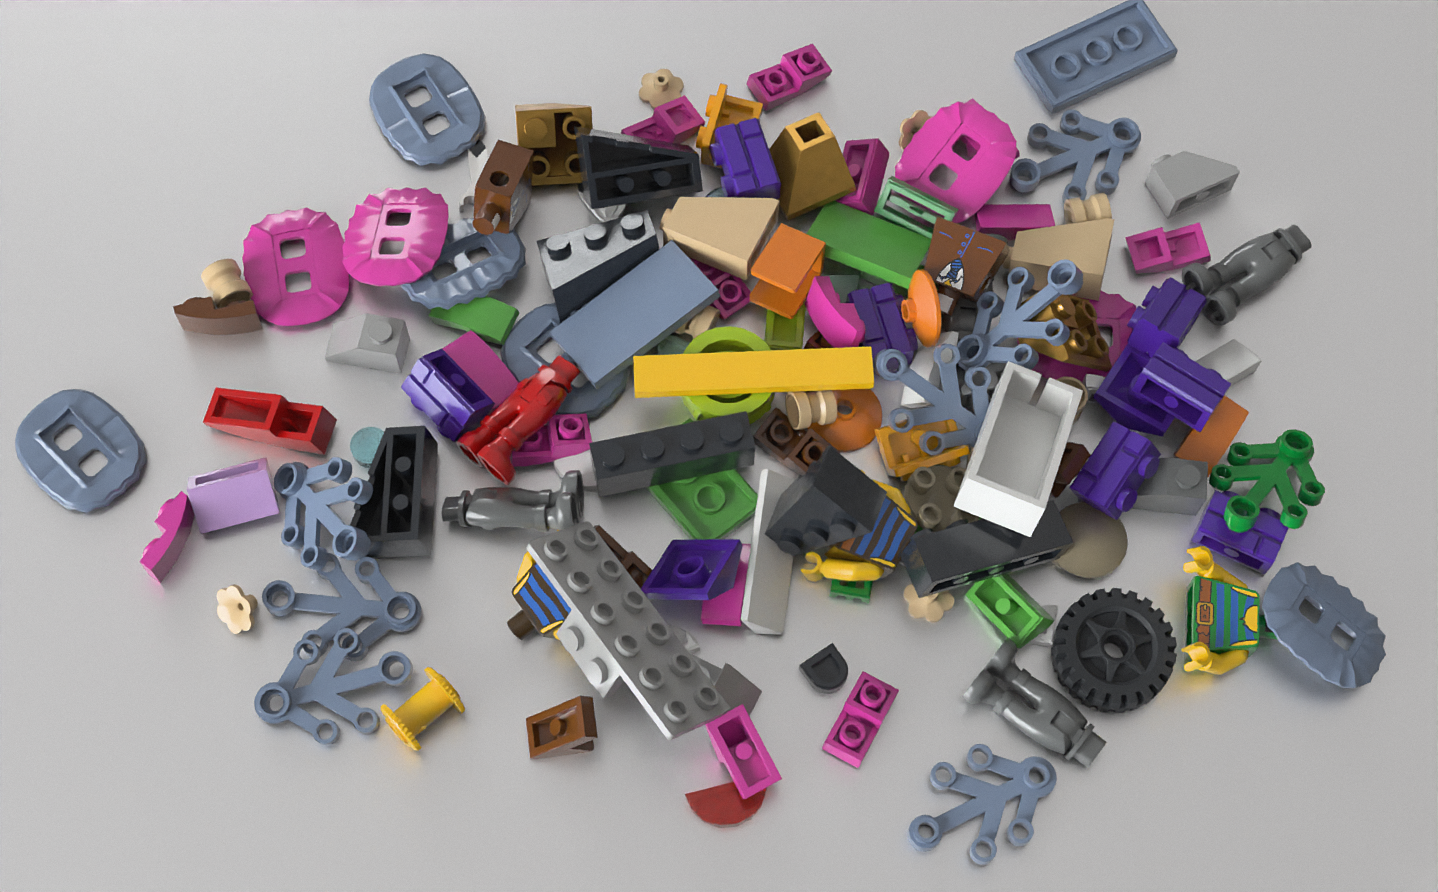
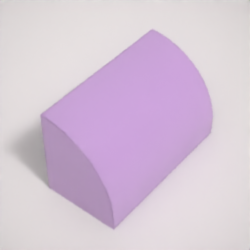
M267 457L188 477L187 492L200 534L279 513L278 499Z

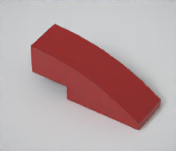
M216 387L203 423L206 426L250 440L287 449L325 455L337 419L324 406L289 402L283 395Z

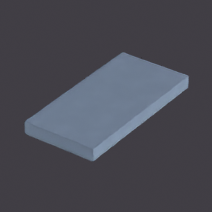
M1128 0L1016 51L1014 59L1052 115L1176 57L1178 50L1143 0Z
M671 240L551 330L550 334L554 341L598 390L634 362L633 356L644 355L718 299L720 293L713 283Z

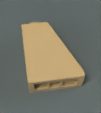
M679 197L674 208H668L660 222L659 229L663 231V246L673 240L687 257L747 281L752 266L760 256L778 222L779 200L774 198Z
M1105 218L1018 231L1014 247L1008 246L1010 251L1003 262V268L1009 269V273L1016 267L1026 268L1035 279L1031 289L1041 291L1049 284L1047 277L1051 266L1060 260H1070L1083 273L1081 289L1071 296L1099 301L1115 219ZM1025 276L1021 277L1017 284L1021 283Z

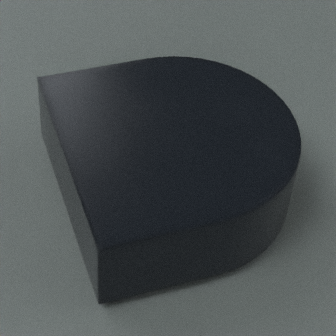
M833 643L799 665L800 672L812 688L820 693L830 694L837 692L846 683L848 665Z

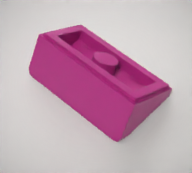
M879 138L848 140L845 143L843 157L854 181L856 191L834 201L869 215H874L889 159V151Z
M984 204L975 213L976 231L984 234H998L1004 236L1007 240H1015L1018 231L1055 226L1050 204Z

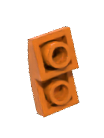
M1224 396L1203 430L1198 432L1191 428L1173 455L1179 459L1208 462L1207 477H1209L1212 468L1218 464L1244 423L1249 411L1227 396Z

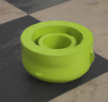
M726 326L716 327L698 335L689 343L683 354L771 351V349L755 333L743 328ZM775 392L681 397L684 405L696 421L747 411L751 425L771 409Z

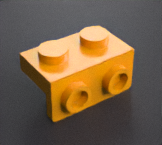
M722 83L719 85L717 95L710 94L705 116L710 118L707 127L700 126L696 140V148L701 149V164L721 169V165H714L710 153V144L715 143V130L721 126L733 123L737 125L741 121L753 118L759 119L760 122L763 112V103L727 95L728 85Z
M907 419L896 422V426L898 428L905 426ZM953 419L916 425L905 433L894 431L889 425L874 429L887 474L900 477L901 481H908L909 477L918 467L928 468L937 464L952 467L961 463V456L970 454L968 445L944 448L937 455L926 454L919 446L920 437L926 431H935L942 434L958 430L957 424ZM931 436L927 439L926 445L929 450H933L938 446L936 436Z

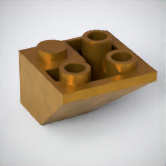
M560 103L515 105L518 146L534 151L532 186L582 183L574 126L593 129L592 107Z
M819 112L786 126L769 148L781 182L780 198L777 200H779V207L788 221L856 191L854 181L836 137Z
M1062 294L1029 320L1030 322H1047L1051 319L1061 320L1070 330L1069 338L1064 344L1053 346L1046 339L1018 338L1020 344H1028L1035 351L1065 363L1106 372L1112 368L1108 356V344L1101 336L1096 322V310L1087 299ZM1033 296L1021 302L1020 307L1023 304H1025L1028 300H1030ZM1060 328L1053 332L1052 337L1058 334Z

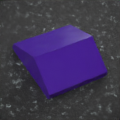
M1127 344L1093 398L1118 424L1129 430L1163 437L1175 417L1132 391L1141 372L1151 358L1147 352L1142 353Z
M740 539L672 540L641 590L648 599L711 600L734 588L743 545Z

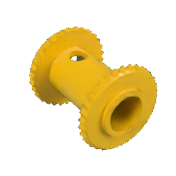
M431 667L424 669L430 682L393 712L385 704L380 708L386 717L385 721L394 733L415 751H419L422 748L415 737L447 709L453 706L460 714L465 711V706L460 700L461 697L442 674H438Z

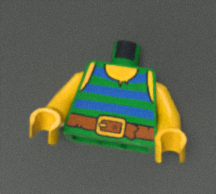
M1199 546L1187 549L1186 552L1193 556L1194 561L1184 563L1183 566L1185 572H1197L1199 575L1194 576L1186 587L1185 647L1181 650L1184 652V661L1189 663L1184 664V669L1187 672L1200 669L1222 675L1246 663L1248 657L1257 650L1259 638L1278 639L1267 626L1265 615L1259 613V593L1248 589L1245 583L1214 562L1212 553L1207 547Z

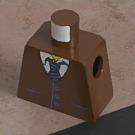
M499 139L496 142L475 186L474 220L472 224L479 233L484 235H490L494 231L503 234L511 233L529 206L532 191L533 150ZM508 176L509 181L506 185L503 186V183Z
M937 217L924 270L931 275L936 288H938L941 314L952 316L960 297L975 303L978 302L979 297L985 292L1005 261L1010 249L1007 243L1002 240Z

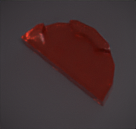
M730 782L685 794V799L691 811L704 823L718 828L736 827L751 820L759 811L767 787L743 799L735 783Z

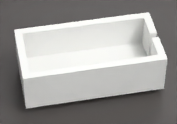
M1008 361L994 390L954 507L1031 537L1045 511L1083 390L1049 377L1034 407L1028 403L1042 374Z

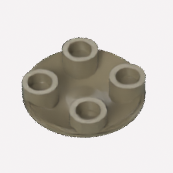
M937 464L928 468L918 467L912 473L905 485L904 499L911 510V516L917 520L920 527L923 529L931 528L934 532L944 530L951 523L961 519H968L969 523L978 521L979 516L954 507L966 469L962 467L953 469Z
M1085 502L1074 503L1063 508L1059 513L1073 544L1059 559L1052 562L1056 566L1079 577L1104 578L1109 576L1121 564L1127 551L1128 538L1121 520H1115Z

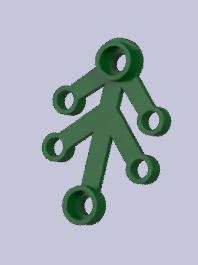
M1291 429L1279 436L1275 443L1248 445L1236 442L1230 446L1227 461L1231 466L1225 464L1215 465L1209 477V484L1217 490L1226 491L1232 487L1233 482L1258 481L1246 496L1237 495L1229 499L1224 511V520L1229 529L1234 532L1243 533L1253 528L1260 513L1259 506L1274 488L1283 506L1280 515L1282 524L1291 529H1298L1304 525L1308 511L1304 505L1300 504L1299 500L1305 505L1317 506L1321 503L1325 493V487L1317 481L1309 463L1314 455L1313 441L1308 434L1300 430ZM1276 458L1272 464L1250 465L1252 459ZM1291 466L1301 482L1298 495H1296L1286 473Z

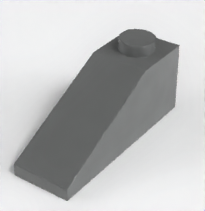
M1169 457L1159 458L1160 462L1156 473L1151 478L1144 479L1137 490V500L1132 508L1196 516L1207 499L1208 462Z

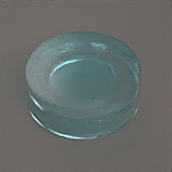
M365 427L353 435L350 442V450L354 460L360 466L370 468L384 434L383 430L377 427Z

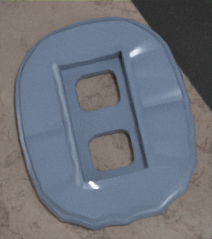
M423 53L404 58L382 71L371 86L369 105L375 120L379 124L383 135L388 138L391 145L401 153L405 160H412L420 166L429 163L441 165L448 159L458 157L465 150L474 147L478 138L485 133L486 116L477 96L461 73L450 62L440 56ZM420 86L426 87L432 96L431 100L418 107H412L406 100L405 95ZM437 114H443L449 121L450 126L435 135L429 134L423 122Z
M463 218L457 223L448 224L445 244L440 259L433 267L435 268L449 262L452 263L457 272L438 280L431 270V272L421 277L415 283H406L401 286L413 302H421L428 309L442 307L448 310L457 303L468 304L475 297H485L491 290L500 289L506 280L517 278L519 270L526 265V248L514 229L509 234L497 231L490 235L481 234L473 227L472 222L474 218ZM479 247H485L491 256L472 264L466 254Z
M554 303L539 306L522 317L513 326L505 344L502 345L500 353L502 362L519 383L523 379L539 372L537 369L540 366H549L551 364L545 361L537 351L552 338L550 331L561 324ZM578 309L570 312V315H573ZM565 352L561 355L562 358L575 365ZM630 366L598 390L589 380L582 387H575L571 384L573 390L567 393L565 400L555 415L587 413V418L597 417L605 407L611 405L616 397L625 390L627 379L631 372Z
M81 389L62 390L43 400L24 418L18 427L15 438L17 458L28 475L36 482L39 488L68 510L75 509L87 513L94 508L107 507L116 497L124 494L131 484L139 480L141 468L146 462L144 443L124 416L101 397ZM68 425H74L83 436L69 450L64 451L54 442V437ZM98 450L108 459V463L94 476H87L79 468V463L91 452Z
M1296 562L1288 567H1282L1269 583L1262 604L1266 623L1274 632L1278 641L1287 647L1293 656L1302 660L1309 669L1318 673L1324 680L1334 683L1341 688H1357L1371 682L1372 677L1379 670L1380 663L1386 656L1383 648L1386 635L1378 627V617L1366 611L1363 601L1353 597L1350 589L1339 585L1333 576L1322 574L1315 565L1304 566ZM1304 598L1322 613L1316 624L1309 621L1299 611ZM1336 625L1353 638L1348 651L1344 650L1331 638V633Z

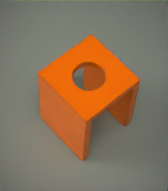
M781 223L751 268V274L760 279L750 293L749 300L788 319H793L807 298L814 277L821 276L823 273L826 242Z

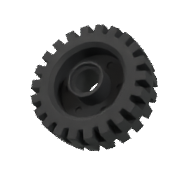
M1104 588L1096 590L1092 595L1089 593L1085 594L1067 609L1055 630L1051 656L1054 657L1052 665L1054 672L1058 671L1059 673L1058 680L1062 687L1066 685L1069 688L1068 694L1074 699L1077 696L1083 700L1082 705L1088 708L1092 705L1097 706V711L1106 713L1108 710H1113L1114 713H1123L1126 709L1132 711L1138 709L1144 703L1147 704L1163 689L1176 663L1177 653H1174V650L1177 647L1176 637L1171 636L1173 628L1170 621L1165 623L1163 620L1165 614L1160 608L1154 610L1151 607L1153 603L1151 600L1145 597L1142 601L1137 598L1138 593L1131 590L1127 594H1123L1122 588H1112L1110 592H1106ZM1112 643L1117 645L1121 649L1123 657L1115 658L1110 656L1106 652L1104 644Z

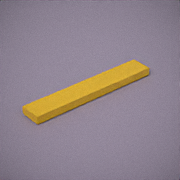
M871 347L633 356L635 398L871 389L874 387Z

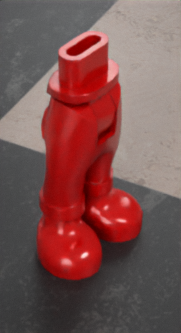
M557 356L549 366H540L537 369L539 372L520 381L516 389L489 416L486 415L480 421V427L466 432L456 442L458 448L469 460L479 467L485 466L496 479L507 486L516 477V470L510 459L512 452H517L527 439L536 434L550 421L562 405L567 393L573 390L571 383L580 374L579 369L561 356Z

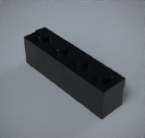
M747 411L589 443L599 497L754 465L756 448Z
M1054 500L1047 502L1045 511L1031 537L984 518L970 523L968 519H961L951 523L941 531L934 532L933 529L929 528L915 533L910 537V543L900 556L918 598L1057 560L1073 544V541Z

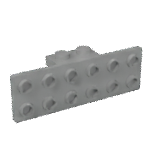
M586 521L529 542L526 549L571 608V612L556 635L602 698L615 694L623 681H625L669 740L714 721L730 710V706L590 522Z

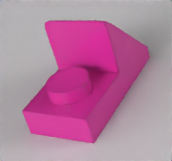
M743 704L728 711L720 718L705 724L719 762H724L743 799L782 779Z

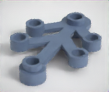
M1067 110L1063 113L1059 125L1063 133L1051 130L1043 123H1036L1030 127L1027 141L1031 147L1042 149L1050 145L1066 152L1040 163L1027 158L1017 160L1011 168L1009 175L1010 184L1019 192H1029L1037 187L1040 179L1077 164L1072 181L1065 187L1063 192V203L1067 199H1072L1068 194L1070 192L1078 193L1080 199L1085 200L1087 195L1085 186L1096 156L1109 151L1106 166L1105 169L1098 173L1095 188L1099 193H1105L1106 195L1114 193L1119 183L1118 171L1124 154L1135 151L1141 141V132L1138 125L1129 118H1118L1107 124L1082 116L1077 110ZM1072 119L1077 122V125H1069L1066 120ZM1081 130L1100 138L1089 142L1070 135H1076ZM1041 133L1045 138L1037 139L1033 134ZM1122 135L1126 137L1127 140H1121L1116 136ZM1026 176L1030 181H1022L1018 177ZM1101 179H1110L1113 182V184L1106 185L1101 181Z
M1067 259L1054 263L1048 271L1047 280L1049 284L1020 307L1023 294L1031 290L1035 279L1026 268H1014L1007 278L1009 287L1005 302L992 291L985 292L979 297L977 302L979 311L973 333L963 337L956 346L960 353L959 366L967 371L973 366L985 368L989 363H1008L1009 361L1029 370L1034 368L1039 356L1028 344H1019L1015 348L998 347V345L1008 337L1046 339L1053 346L1064 344L1069 338L1070 330L1061 320L1051 319L1047 322H1030L1029 320L1060 295L1077 293L1083 285L1082 271L1072 261ZM1025 276L1024 280L1021 283L1017 284L1018 280L1021 277ZM994 301L993 305L987 309L989 303ZM1001 314L999 324L989 332L992 318ZM1060 328L1058 334L1052 337L1053 332ZM1028 353V357L1024 361H1021L1023 355Z
M943 343L938 345L933 353L934 361L939 365L942 391L907 366V359L901 351L883 349L877 353L873 361V368L880 378L889 381L899 380L933 405L913 410L903 408L892 410L888 416V424L891 429L905 433L916 425L953 419L964 429L942 434L935 431H926L919 440L921 450L929 455H937L944 448L966 444L975 447L989 407L987 387L991 382V375L986 368L973 366L966 371L964 376L966 385L971 388L974 413L972 414L961 404L956 364L960 359V353L956 346ZM945 348H949L952 351V359L948 363H944L941 360V352ZM894 357L897 359L899 366L895 372L891 373L887 370L886 363L890 358ZM976 371H980L983 374V381L978 386L972 382V375ZM904 413L907 417V423L905 426L898 428L895 424V418L898 414ZM931 436H936L938 446L933 450H929L926 445L927 439Z
M333 457L328 463L308 468L307 465L301 462L285 463L277 470L274 477L276 491L279 492L282 498L286 499L285 526L281 534V541L284 545L295 549H300L304 546L300 556L301 564L316 571L321 570L328 560L327 550L320 546L321 523L334 536L332 548L338 557L356 561L364 558L371 546L370 539L365 531L347 525L330 507L346 501H352L360 505L367 503L373 492L370 482L354 477L347 484L316 492L311 487V485L328 479L339 484L346 483L352 475V464L342 458ZM301 502L306 506L305 526L299 525Z
M328 553L327 562H334V569L330 572L318 570L317 573L322 579L329 580L341 597L296 593L293 587L283 580L269 583L262 593V601L265 607L275 616H285L293 610L337 614L317 630H310L302 637V640H311L313 638L322 640L319 646L320 656L327 651L328 643L334 639L335 634L340 629L349 628L362 617L378 618L358 634L362 644L361 650L358 653L347 655V659L355 662L364 659L368 653V647L390 630L397 632L409 631L419 623L422 615L419 600L411 593L396 592L381 574L378 562L371 557L360 559L355 565V573L360 582L372 586L382 601L364 599L341 570L338 558L331 553ZM371 565L375 567V571L370 576H364L361 574L363 567ZM282 595L288 597V602L284 606L274 605L277 597ZM401 607L407 608L409 613L405 618L399 619L394 616L397 609ZM352 635L347 636L343 640L342 648L347 649L354 642ZM308 645L304 646L305 653L312 657L314 649H309Z
M343 628L335 634L333 639L334 645L311 684L295 688L306 666L315 664L321 654L320 648L315 642L304 639L295 645L293 650L294 656L279 681L268 683L259 689L254 700L255 711L262 720L268 723L279 724L289 720L312 733L317 742L324 745L333 744L339 738V726L329 719L319 720L298 706L316 701L353 722L354 727L358 731L369 734L376 731L379 727L380 717L378 713L371 708H360L338 694L384 681L392 686L403 685L412 676V662L405 654L391 651L381 657L377 666L335 677L347 655L356 652L360 646L359 635L352 629ZM346 634H351L354 638L353 645L347 649L342 648L340 639ZM306 645H311L314 649L313 656L303 660L300 656L301 649ZM396 662L402 663L404 666L403 673L398 677H392L389 671L391 665ZM275 696H281L283 706L279 710L273 711L270 708L271 699ZM365 713H371L373 716V724L368 728H362L359 723L360 717ZM330 724L333 728V734L329 739L323 740L319 735L320 728L323 725Z
M984 744L972 746L966 756L968 766L977 772L987 769L1012 779L1000 786L958 773L950 763H937L930 773V781L935 788L940 790L950 788L975 798L935 818L930 815L916 817L911 822L907 833L910 844L919 851H931L937 847L943 833L985 813L978 838L974 840L970 847V856L977 864H988L993 860L997 852L995 838L1007 801L1021 795L1016 819L1008 826L1006 835L1013 845H1026L1034 834L1031 822L1038 799L1049 795L1057 781L1056 771L1053 765L1046 759L1033 756L1018 763L992 754L991 749ZM977 751L984 753L987 762L977 764L974 762L972 754ZM941 769L948 771L950 780L948 782H940L936 778V771ZM1032 770L1039 771L1043 775V782H1032L1029 778V772ZM924 824L929 825L933 829L934 835L930 838H924L919 834L918 828ZM1017 825L1023 826L1027 831V837L1024 839L1015 837L1013 827ZM978 844H986L990 848V856L986 858L980 857L976 853V846Z

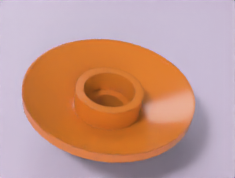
M922 269L915 271L912 275L908 289V299L902 301L901 312L905 323L911 322L917 338L923 346L928 348L934 347L940 338L941 307L935 283L931 275Z
M871 389L832 390L837 408L839 406H848L852 410L851 413L841 414L837 409V418L834 423L820 425L816 422L812 423L807 429H813L840 452H853L864 448L875 439L874 429L880 428L882 424V408L877 396Z

